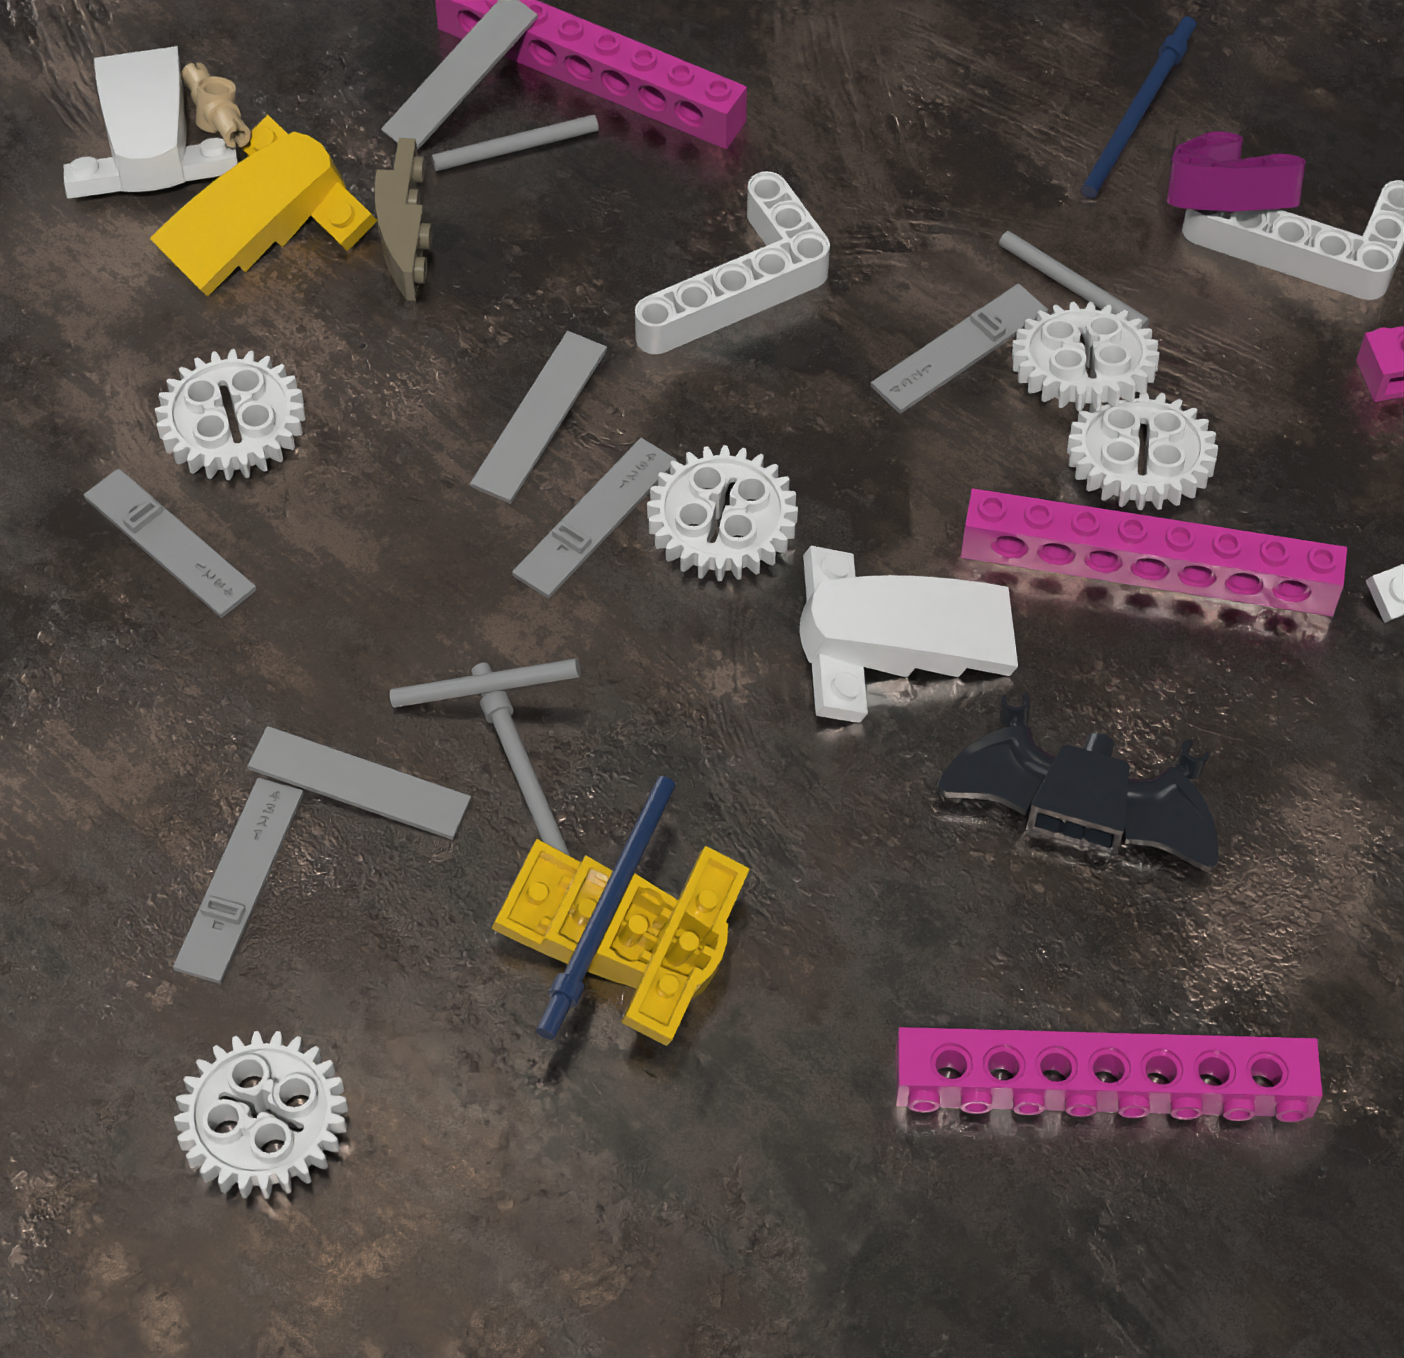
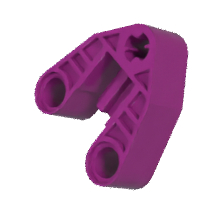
M1224 131L1208 132L1177 145L1171 161L1167 202L1179 208L1232 212L1297 207L1301 199L1306 161L1299 156L1289 154H1271L1241 159L1242 136Z

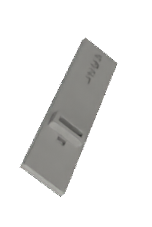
M498 0L382 127V132L397 144L399 138L416 139L418 150L536 21L538 15L519 0Z
M1018 283L872 381L871 387L901 414L1016 336L1018 329H1025L1026 319L1037 321V312L1041 310L1048 313V309Z
M567 330L470 483L472 488L507 503H512L607 351V346Z
M640 438L512 571V576L549 599L650 493L651 486L658 484V474L660 472L668 473L670 471V462L673 460L677 462V459L645 439Z
M120 468L116 469L84 494V498L220 618H223L257 590L252 582Z
M269 726L266 727L248 764L249 770L451 840L454 839L471 801V796Z
M257 778L175 961L174 971L218 984L222 983L302 800L303 790Z

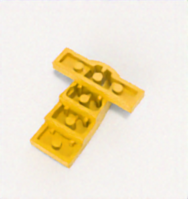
M267 115L251 131L249 142L240 147L249 157L239 162L203 189L149 239L208 297L237 266L246 273L274 241L283 248L310 216L346 251L377 222V219L345 189L346 186L341 174L320 142L302 133L292 132L288 134Z
M536 839L491 929L568 964L612 870L586 855L580 862ZM705 845L693 866L678 900L634 873L587 972L636 988L621 1023L665 1046L673 1040L689 1002L707 988L718 970L727 944L728 923L726 921L750 868Z

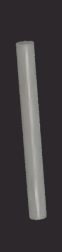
M595 115L585 116L431 155L435 171H440L596 132L599 130L598 122Z
M1006 231L1002 235L999 246L1088 302H1093L1099 309L1102 310L1105 306L1111 305V313L1114 315L1126 310L1128 311L1127 321L1140 318L1142 320L1141 329H1147L1149 326V318L1010 231Z
M575 658L390 689V701L393 708L579 678L581 676L580 664L578 659Z

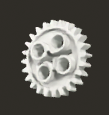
M1071 302L1070 309L1066 311L1058 305H1053L1052 315L1040 310L1037 312V321L1026 319L1025 329L1017 330L1016 340H1013V371L1018 372L1019 383H1028V392L1030 394L1042 390L1043 402L1055 397L1059 399V408H1063L1068 402H1075L1077 411H1081L1085 403H1091L1096 411H1100L1102 402H1108L1111 406L1117 407L1119 406L1120 397L1133 402L1135 391L1144 394L1147 392V383H1154L1155 371L1158 370V340L1152 339L1151 328L1141 329L1142 320L1140 318L1127 321L1128 311L1126 310L1114 315L1111 313V305L1105 306L1100 311L1095 310L1093 302H1089L1086 309H1079L1075 302ZM1081 334L1083 335L1085 341V347L1083 343H1080ZM1086 366L1091 368L1090 378L1087 375Z
M231 349L228 358L221 360L215 351L212 352L211 363L205 364L197 357L194 359L195 370L191 371L182 366L179 368L181 381L176 379H168L166 381L169 392L159 393L161 406L155 408L158 423H156L160 439L163 440L165 451L167 453L173 452L175 462L178 465L187 461L190 473L194 474L204 466L208 479H211L218 470H223L226 480H231L234 470L240 469L245 478L250 477L251 466L256 465L262 471H267L266 459L269 457L278 462L283 461L281 448L294 450L293 436H301L303 434L301 421H304L306 417L302 391L297 389L295 376L286 375V369L283 364L272 367L271 357L268 355L257 363L253 351H249L244 359H238L235 349ZM222 385H226L230 393L242 439L241 443H235L232 438L219 389Z
M1147 392L1145 394L1140 393L1139 398H1134L1133 402L1122 398V400H1119V406L1113 407L1108 402H1105L1104 406L1101 405L1100 411H1096L1090 403L1089 412L1079 411L1078 422H1072L1067 446V453L1070 454L1069 467L1076 468L1075 478L1077 480L1087 479V491L1102 488L1101 499L1105 501L1113 495L1118 496L1120 507H1123L1129 500H1135L1138 510H1142L1146 501H1152L1154 506L1160 510L1162 509L1164 499H1168L1171 503L1178 506L1180 505L1181 494L1193 499L1196 494V488L1205 489L1208 477H1213L1218 452V445L1214 444L1216 433L1207 431L1208 419L1196 420V408L1182 411V400L1178 399L1171 404L1165 403L1164 393L1159 394L1155 400L1149 399ZM1140 423L1147 426L1144 476L1138 474Z
M723 445L720 455L716 456L713 455L708 446L704 447L703 458L697 459L691 452H687L685 466L674 460L671 461L670 474L663 472L658 474V486H651L650 501L647 502L649 534H655L656 549L666 547V560L668 562L681 557V571L683 572L693 565L698 566V578L701 579L709 569L715 570L717 580L722 581L725 571L728 570L732 571L737 580L741 579L742 568L748 567L756 575L759 574L760 560L773 566L775 564L776 551L786 553L788 539H794L795 523H797L798 516L796 492L789 491L790 479L788 476L778 478L777 464L770 465L764 469V455L759 454L750 461L746 459V448H742L736 456H730L727 445ZM735 482L730 492V506H726L723 510L727 488L730 483ZM722 514L717 539L714 543H709L715 533V519H719Z
M254 1031L251 1045L247 1046L243 1045L238 1036H234L232 1038L233 1051L226 1053L222 1048L215 1045L213 1051L216 1061L213 1064L201 1059L196 1061L201 1077L185 1076L183 1079L187 1090L191 1094L176 1097L179 1109L184 1112L174 1116V1122L178 1131H183L177 1137L182 1150H190L186 1158L191 1168L202 1165L200 1173L204 1182L208 1183L219 1175L218 1184L223 1193L231 1189L235 1182L239 1185L242 1198L246 1199L251 1193L253 1185L260 1186L265 1199L270 1197L272 1184L280 1183L282 1189L287 1194L291 1193L292 1185L290 1178L297 1175L305 1183H310L311 1178L308 1167L311 1164L322 1169L328 1167L326 1157L322 1151L338 1152L340 1149L338 1138L332 1133H343L347 1130L345 1118L340 1116L348 1111L346 1097L339 1096L344 1092L341 1077L332 1078L335 1075V1069L331 1060L320 1063L322 1058L317 1046L303 1054L304 1047L299 1036L294 1038L288 1047L284 1046L280 1031L275 1032L270 1044L263 1043L259 1031ZM258 1076L262 1078L254 1087L243 1088L239 1086L247 1077ZM295 1095H306L309 1097L306 1103L299 1107L285 1105ZM222 1096H229L231 1098H234L235 1101L227 1099L220 1100V1098ZM252 1113L258 1115L257 1118H253ZM232 1120L238 1122L236 1127L228 1133L214 1132L215 1128L224 1121ZM289 1127L304 1129L301 1132H295L290 1130ZM278 1139L285 1142L283 1147L276 1152L266 1153L261 1151L264 1144L270 1140Z

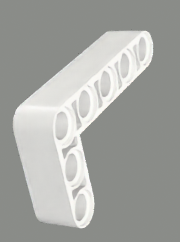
M764 171L752 176L748 182L747 218L766 244L765 247L651 294L638 302L635 309L636 343L642 351L649 354L665 353L825 283L828 278L830 242L783 177L774 172Z
M1391 181L1384 186L1363 236L1280 209L1235 212L1187 209L1182 231L1184 236L1196 245L1361 299L1374 300L1382 297L1387 291L1404 248V181Z

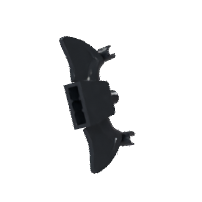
M1022 693L1021 706L1012 707L1007 704L1006 695H1003L1001 698L1000 722L1006 728L989 733L965 748L951 762L938 781L937 791L944 797L991 800L1006 805L1023 815H1026L1030 810L1026 828L1030 831L1114 855L1118 853L1124 833V844L1152 846L1163 849L1206 872H1212L1218 863L1217 833L1212 815L1201 793L1189 780L1200 776L1209 758V752L1207 751L1201 758L1190 756L1188 753L1194 743L1193 740L1183 742L1174 761V767H1167L1159 776L1150 779L1129 778L1130 765L1124 760L1112 757L1115 742L1112 738L1102 733L1089 734L1083 749L1065 745L1060 748L1056 757L1043 751L1034 743L1031 729L1026 726L1029 721V696Z

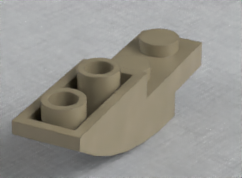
M399 138L394 170L376 169L374 187L375 208L382 252L388 270L406 300L416 301L418 283L425 284L427 258L423 257L424 249H431L432 224L425 223L423 205H420V190L416 189L417 183H424L425 157L418 156L416 139Z

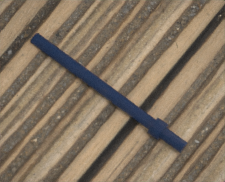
M1183 17L1174 33L1167 36L1158 50L1159 58L1082 185L1081 192L1084 196L1088 198L1096 197L1171 68L1182 60L1188 48L1187 41L1197 26L1193 18Z
M659 776L564 973H558L548 992L551 998L536 1028V1032L545 1039H555L569 1008L576 1007L585 989L582 983L585 974L676 786L674 781L668 777Z

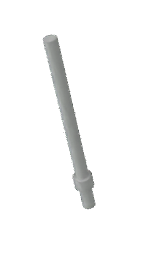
M480 663L474 666L471 672L473 675L491 673L492 670L488 663ZM501 690L482 693L480 701L482 711L486 720L494 724L542 841L570 856L511 717L514 710L507 693Z

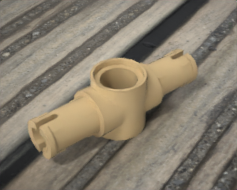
M193 63L186 65L182 70L181 77L185 85L191 90V98L196 105V125L204 131L220 133L228 147L235 148V142L239 147L246 145L250 140L251 132L241 120L240 110L235 104V84L226 78L211 77L207 68L202 63H197L196 67Z

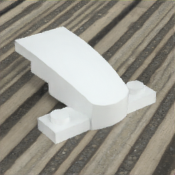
M177 46L94 58L97 88L113 157L103 159L81 157L72 161V163L64 164V185L68 199L116 191L141 192L168 188L185 183V181L221 176L238 164L236 146L235 148L228 147L224 139L210 138L198 145L186 146L187 123L184 113V89Z
M810 546L803 555L807 603L800 618L799 633L803 650L809 663H812L816 716L857 723L864 719L868 714L864 667L906 678L915 668L959 677L966 668L1010 676L1018 667L1008 587L975 581L924 576L886 575L855 577L854 555L852 553Z

